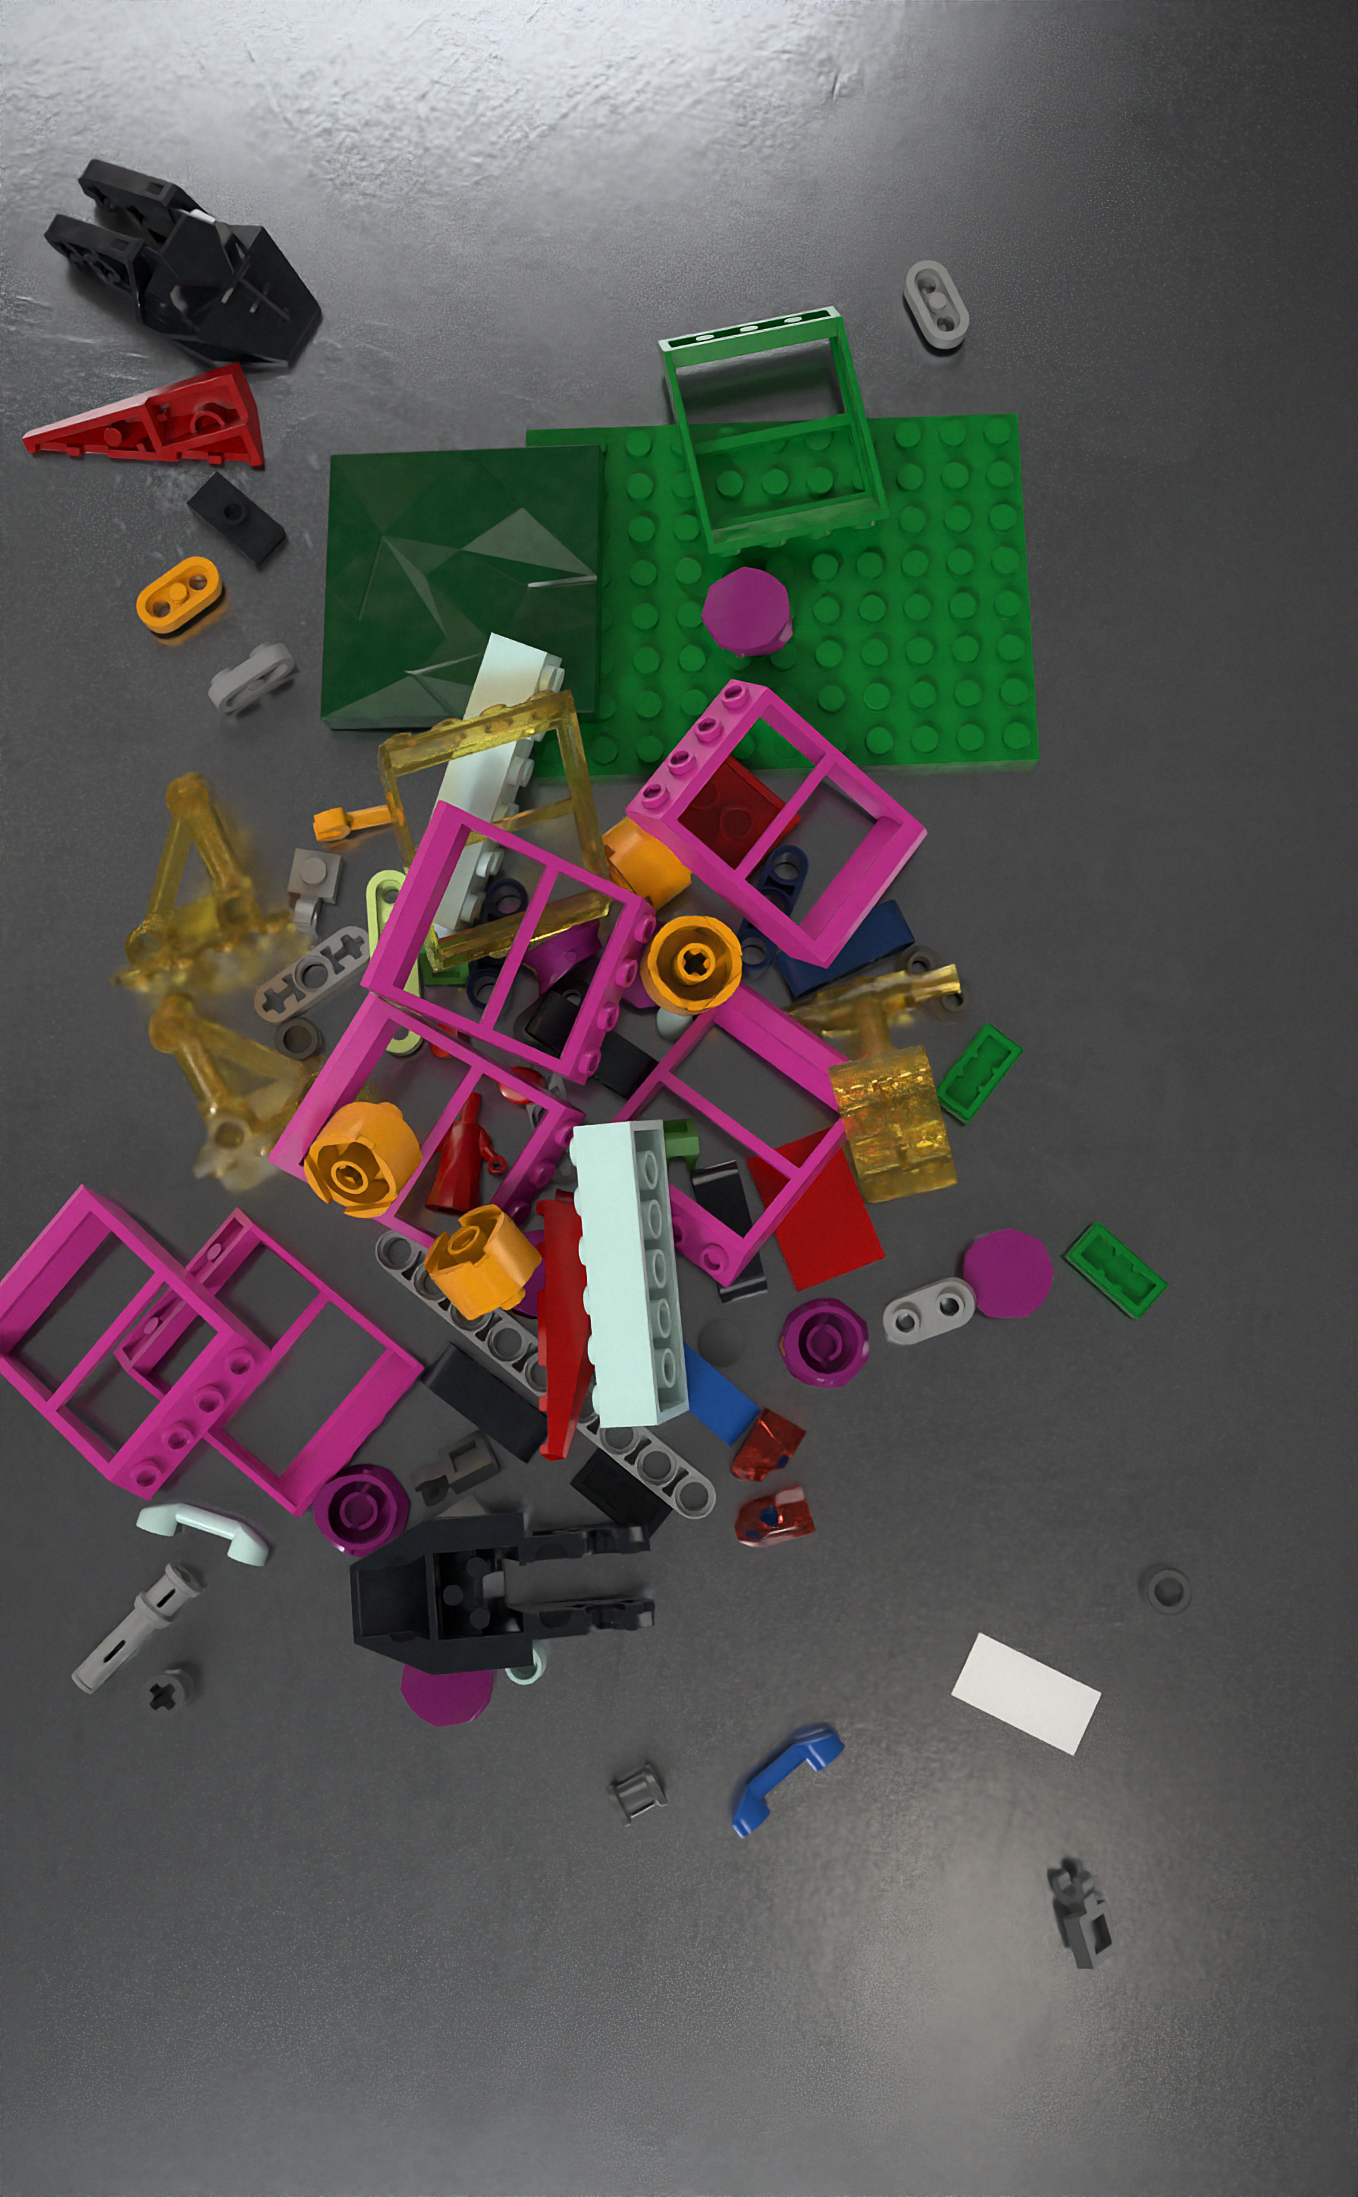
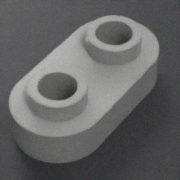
M923 260L915 263L907 273L904 295L924 337L931 345L940 349L956 347L965 338L969 325L968 311L947 269L942 264L933 260ZM929 287L933 292L925 294L919 288ZM945 324L948 325L952 330L949 332L941 331L938 328V326Z
M263 643L251 652L248 660L236 668H226L216 674L211 680L212 686L209 689L208 696L219 712L227 713L236 710L287 676L295 666V659L284 644Z
M950 1277L899 1295L889 1303L884 1312V1329L894 1341L901 1344H914L961 1327L971 1319L976 1309L977 1300L975 1292L964 1280ZM945 1298L955 1299L958 1302L959 1310L948 1312L944 1309L942 1300ZM902 1314L910 1315L914 1319V1327L904 1328L900 1325L898 1317Z

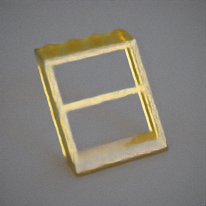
M570 689L554 693L552 690L540 691L530 696L524 703L507 707L506 704H497L483 710L477 717L460 721L458 718L447 719L436 724L430 731L414 736L408 732L400 733L387 739L384 745L378 746L377 768L406 876L419 845L413 847L395 777L556 729L570 798L493 821L490 824L510 833L574 813L585 869L611 882L577 714ZM471 830L464 847L488 840V838ZM590 888V890L547 903L530 942L565 931L574 925L595 918L607 917L615 900ZM526 911L440 939L436 937L432 921L424 940V947L432 974L510 949Z

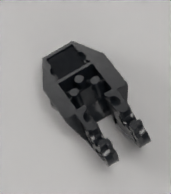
M98 159L89 160L78 178L84 194L94 199L99 208L110 214L113 210L118 212L120 207L125 209L136 219L141 230L150 235L155 231L168 239L160 252H157L148 247L145 240L141 238L135 239L69 216L56 214L44 232L46 241L57 252L66 257L69 264L78 268L80 263L85 265L87 262L95 271L104 276L107 284L132 296L136 321L139 325L209 362L229 365L239 361L240 365L289 367L322 311L314 296L264 226L228 225L209 215L182 188L172 182Z
M523 1512L436 1517L433 1520H423L349 1566L354 1644L428 1674L441 1675L534 1666L533 1640L581 1636L603 1629L635 1631L639 1628L655 1625V1602L652 1598L530 1604V1601L523 1602V1605L506 1606L503 1559L519 1561V1566H527V1563L542 1560L578 1559L594 1554L621 1553L623 1555L651 1551L647 1524L525 1531Z

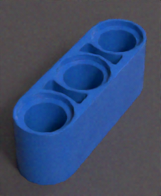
M683 1341L689 1411L731 1447L762 1410Z

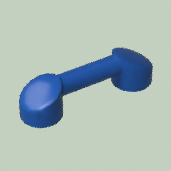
M832 1732L812 1734L798 1739L749 1784L745 1785L736 1803L731 1820V1826L740 1837L744 1838L752 1833L769 1816L771 1810L762 1801L766 1794L805 1760L815 1772L825 1768L842 1752L845 1747L843 1742Z

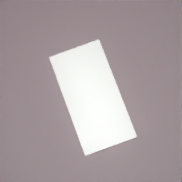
M980 1632L951 1695L1073 1756L1102 1694Z

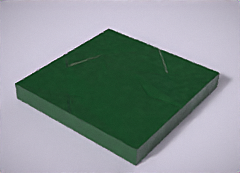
M600 444L331 455L320 719L330 729L461 726L491 633L562 658L559 668L564 669L565 674L561 688L556 697L549 696L544 711L545 714L549 715L548 724L599 723L605 458Z

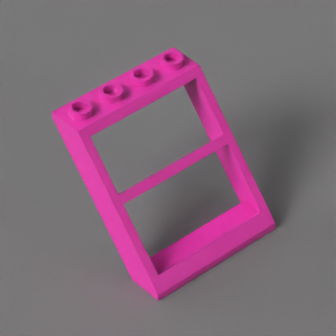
M731 679L722 689L715 700L625 808V812L631 820L646 833L652 835L668 847L684 866L788 956L828 969L928 834L926 828L773 691L766 686ZM761 717L815 765V768L736 869L733 870L679 823L677 819L756 720ZM827 775L877 820V823L798 926L748 883L745 878L824 776Z
M439 800L360 986L386 1000L584 1086L588 1076H592L599 1066L601 1059L600 1047L606 1033L614 1028L618 1020L620 1011L619 1001L625 987H629L636 977L638 970L637 958L643 944L648 943L654 934L657 911L644 898L458 807ZM471 830L545 866L479 1024L403 990ZM558 873H561L624 905L561 1056L557 1059L496 1032L493 1028Z
M740 980L737 989L726 1001L705 1013L699 1014L610 1123L635 1121L664 1085L790 1179L744 1238L740 1237L668 1182L674 1248L725 1288H728L865 1118L883 1083ZM715 1023L842 1115L800 1168L796 1167L673 1075Z
M369 992L267 1160L308 1183L304 1172V1160L308 1155L312 1142L341 1107L353 1103L398 1028L402 1025L471 1066L421 1144L420 1151L423 1156L421 1164L386 1212L372 1217V1219L427 1249L431 1247L438 1236L396 1212L484 1073L547 1109L489 1204L498 1206L519 1227L528 1217L531 1209L530 1204L540 1188L547 1185L552 1179L556 1170L555 1164L563 1151L570 1146V1141L574 1137L573 1127L581 1126L580 1124L587 1114L413 1011Z
M83 1184L80 1185L0 1282V1373L109 1482L147 1501L151 1499L272 1354L268 1346L120 1206ZM112 1231L155 1273L53 1394L11 1350L109 1232ZM167 1283L218 1333L115 1455L65 1404Z
M236 1207L185 1269L208 1291L215 1295L261 1242L319 1291V1294L271 1349L272 1354L202 1438L291 1514L300 1518L312 1504L322 1487L329 1483L337 1472L351 1460L357 1448L372 1430L382 1423L387 1412L402 1394L413 1386L417 1376L425 1367L406 1347L239 1207ZM170 1286L113 1351V1354L124 1370L159 1401L165 1397L173 1386L152 1368L198 1315ZM331 1301L387 1349L287 1469L278 1477L226 1433L223 1427Z

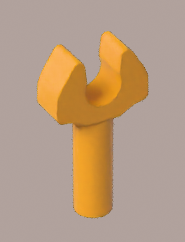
M397 803L346 812L342 807L314 815L315 822L313 823V828L317 841H335L345 838L352 830L400 821L401 815Z

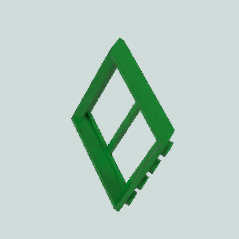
M833 306L658 341L659 353L700 533L709 555L716 553L720 557L734 556L741 553L745 547L759 544L766 548L778 547L787 543L789 538L803 535L807 538H822L830 535L833 529L847 526L852 529H866L874 526L876 520L889 518V509L843 318ZM828 338L846 413L696 444L692 443L676 368ZM845 428L850 429L864 492L711 523L696 459Z

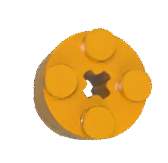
M628 816L624 817L589 845L592 854L601 851L604 856L597 864L611 883L644 898L656 911L660 910L692 884L690 875L693 872L684 866L668 847L652 835L646 833Z
M696 915L675 918L650 939L643 951L639 972L645 990L658 1006L670 1013L683 1017L705 1013L726 1001L737 989L742 976L741 956L743 955L741 945L732 930L716 918ZM694 957L698 960L699 964L695 968L696 972L688 974L683 968L686 965L685 960L688 961Z
M354 1102L341 1107L312 1142L308 1155L304 1160V1172L313 1191L328 1205L333 1199L346 1207L343 1213L358 1218H372L385 1213L393 1204L421 1164L423 1156L416 1136L403 1120V1114L398 1107L389 1102H382L378 1105L368 1102Z
M489 1204L478 1207L457 1219L462 1227L450 1236L444 1230L429 1248L423 1263L433 1282L469 1321L498 1307H501L503 1310H509L519 1304L526 1294L523 1286L542 1260L540 1253L511 1218L498 1206Z

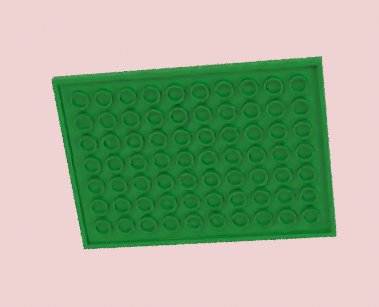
M1018 413L867 418L889 509V518L876 520L874 526L866 529H852L849 526L833 529L830 535L822 538H807L805 535L789 538L787 543L778 547L766 548L760 544L745 547L741 553L729 557H720L716 553L709 555L702 541L676 425L525 430L526 447L600 444L605 458L599 723L548 724L542 741H535L537 783L650 779L731 679L768 687L861 771L1037 765L1040 759ZM809 420L688 425L692 443L696 444ZM849 428L696 459L711 523L864 492ZM742 567L760 569L774 576L787 589L793 635L781 650L768 655L736 657L734 655L735 652L719 647L701 620L709 587ZM761 717L756 720L730 753L732 757L753 775L811 773L815 768V765Z

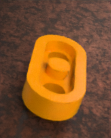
M199 556L189 557L151 583L139 594L136 602L137 613L150 630L156 633L172 632L212 604L220 596L223 587L221 575L210 560ZM197 581H207L206 586L202 590L193 589ZM170 607L168 615L164 617L157 616L160 608Z

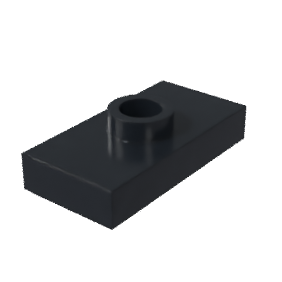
M216 472L186 503L196 516L255 566L286 535L284 528L219 472Z
M600 1447L570 1482L574 1489L618 1525L647 1524L648 1539L651 1538L673 1510L669 1504Z

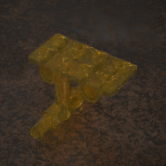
M186 773L172 781L166 789V806L173 815L146 915L125 940L124 948L129 962L118 966L110 975L108 980L112 987L124 983L127 990L136 988L154 979L153 975L159 972L158 969L169 965L172 972L181 970L198 962V957L202 955V951L214 947L216 954L226 952L243 944L242 939L246 938L245 934L257 929L261 936L276 932L287 926L288 917L293 913L295 905L291 897L267 906L262 892L253 884L247 868H241L214 807L217 794L215 785L203 773ZM193 840L210 878L207 886L211 894L174 909ZM232 897H242L249 902L252 912L247 915H238L231 910L228 900ZM142 933H151L157 936L161 941L162 949L154 950L147 947L142 940Z
M955 963L914 975L912 970L907 971L905 969L876 977L860 976L848 984L816 991V994L812 995V1000L779 1008L807 1029L819 1027L820 1031L825 1030V1032L855 1026L859 1046L857 1060L830 1066L828 1074L863 1193L868 1204L958 1183L926 1047L924 1045H916L898 1050L892 1044L887 1017L917 1010V1007H921L920 1002L954 993H962Z
M180 991L168 994L160 1001L156 1010L149 1014L151 1019L148 1023V1033L151 1045L161 1053H173L200 1103L197 1105V1109L208 1128V1145L198 1150L192 1168L196 1179L207 1174L210 1175L211 1179L218 1178L237 1167L235 1160L250 1153H253L255 1157H260L271 1152L311 1087L307 1085V1082L318 1077L329 1059L326 1056L315 1055L307 1058L304 1062H299L200 1017V1010L196 999L188 992ZM211 1052L276 1081L240 1097L235 1087H229ZM371 1075L367 1078L353 1103L368 1102L366 1096L372 1094ZM234 1122L242 1129L239 1131H229L222 1126V1123Z

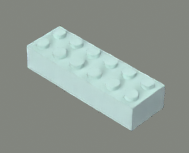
M491 633L433 812L438 801L441 800L509 832L512 830L519 811V805L514 804L519 785L526 787L534 767V760L529 759L534 741H542L549 723V715L544 713L549 696H557L564 679L565 670L559 668L562 658ZM471 830L432 923L456 930L473 924L474 918L481 919L487 894L484 892L489 874L493 876L497 874L504 855V850L498 848L499 843Z
M663 1120L573 1127L574 1137L570 1141V1157L573 1165L577 1167L578 1187L574 1193V1204L577 1214L582 1219L583 1236L579 1241V1256L582 1264L586 1266L587 1286L583 1293V1303L586 1313L591 1318L592 1335L588 1341V1356L590 1362L595 1365L597 1383L592 1394L593 1408L596 1414L600 1416L601 1428L659 1425L689 1410Z

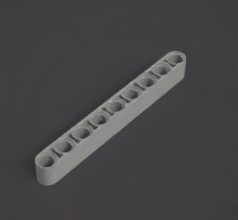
M394 1230L387 1231L380 1236L376 1243L375 1255L378 1263L387 1272L538 1397L547 1394V1387L539 1385L533 1377V1368L538 1362V1337L501 1307L484 1314L482 1321L477 1325L469 1326L465 1324L461 1319L460 1311L443 1292L434 1296L430 1295L425 1289L424 1280L428 1272L425 1270L423 1263L429 1249ZM406 1239L411 1247V1255L404 1264L394 1265L389 1260V1247L396 1240ZM509 1328L516 1330L522 1340L519 1352L510 1357L501 1354L496 1344L499 1334ZM590 1381L588 1391L593 1394L595 1384ZM595 1411L590 1416L579 1417L576 1428L679 1514L688 1519H699L712 1511L716 1503L713 1483L646 1426H631L634 1433L633 1440L628 1446L620 1448L609 1443L606 1437L607 1428L600 1427V1416ZM661 1451L669 1457L671 1468L664 1477L653 1478L644 1471L643 1460L650 1452ZM688 1483H700L708 1491V1499L700 1508H688L681 1501L680 1492Z

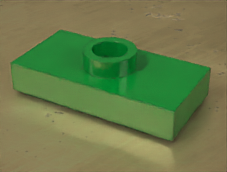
M986 1022L929 1097L967 1125L1024 1049L990 1023Z
M1095 1221L1064 1255L1072 1265L1134 1320H1139L1169 1286L1165 1280L1099 1221Z

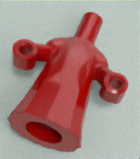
M470 1093L460 1110L459 1120L452 1122L427 1164L431 1163L434 1154L442 1151L429 1195L423 1206L430 1211L462 1217L469 1211L480 1207L482 1158L488 1163L487 1170L490 1175L501 1177L506 1172V1160L493 1149L490 1135L484 1127L477 1123L482 1095L479 1093ZM496 1163L500 1164L501 1168L496 1170L493 1168V1165Z

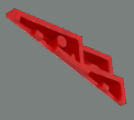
M239 361L28 431L22 438L28 453H37L40 450L65 451L67 455L81 456L83 453L108 454L109 458L176 462L181 458L208 460L210 464H222L224 461L249 462L250 466L263 465L265 461L257 404Z
M545 1199L536 1203V1215L544 1216V1241L536 1244V1250L544 1259L545 1266L544 1288L537 1291L538 1366L546 1367L547 1394L539 1397V1411L547 1412L548 1427L547 1443L540 1446V1455L548 1461L563 1460L567 1457L595 1365L590 1362L588 1356V1341L592 1335L591 1318L586 1313L583 1303V1293L587 1286L586 1266L582 1264L579 1256V1241L583 1236L582 1219L577 1214L574 1205Z

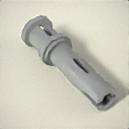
M169 1562L165 1566L166 1573L148 1592L142 1591L136 1596L134 1602L135 1609L72 1673L71 1677L80 1689L88 1694H92L155 1629L168 1627L173 1622L172 1615L190 1596L195 1598L202 1592L200 1583L187 1569L177 1562ZM172 1589H174V1591L166 1599H163ZM122 1640L125 1641L112 1655L109 1654Z

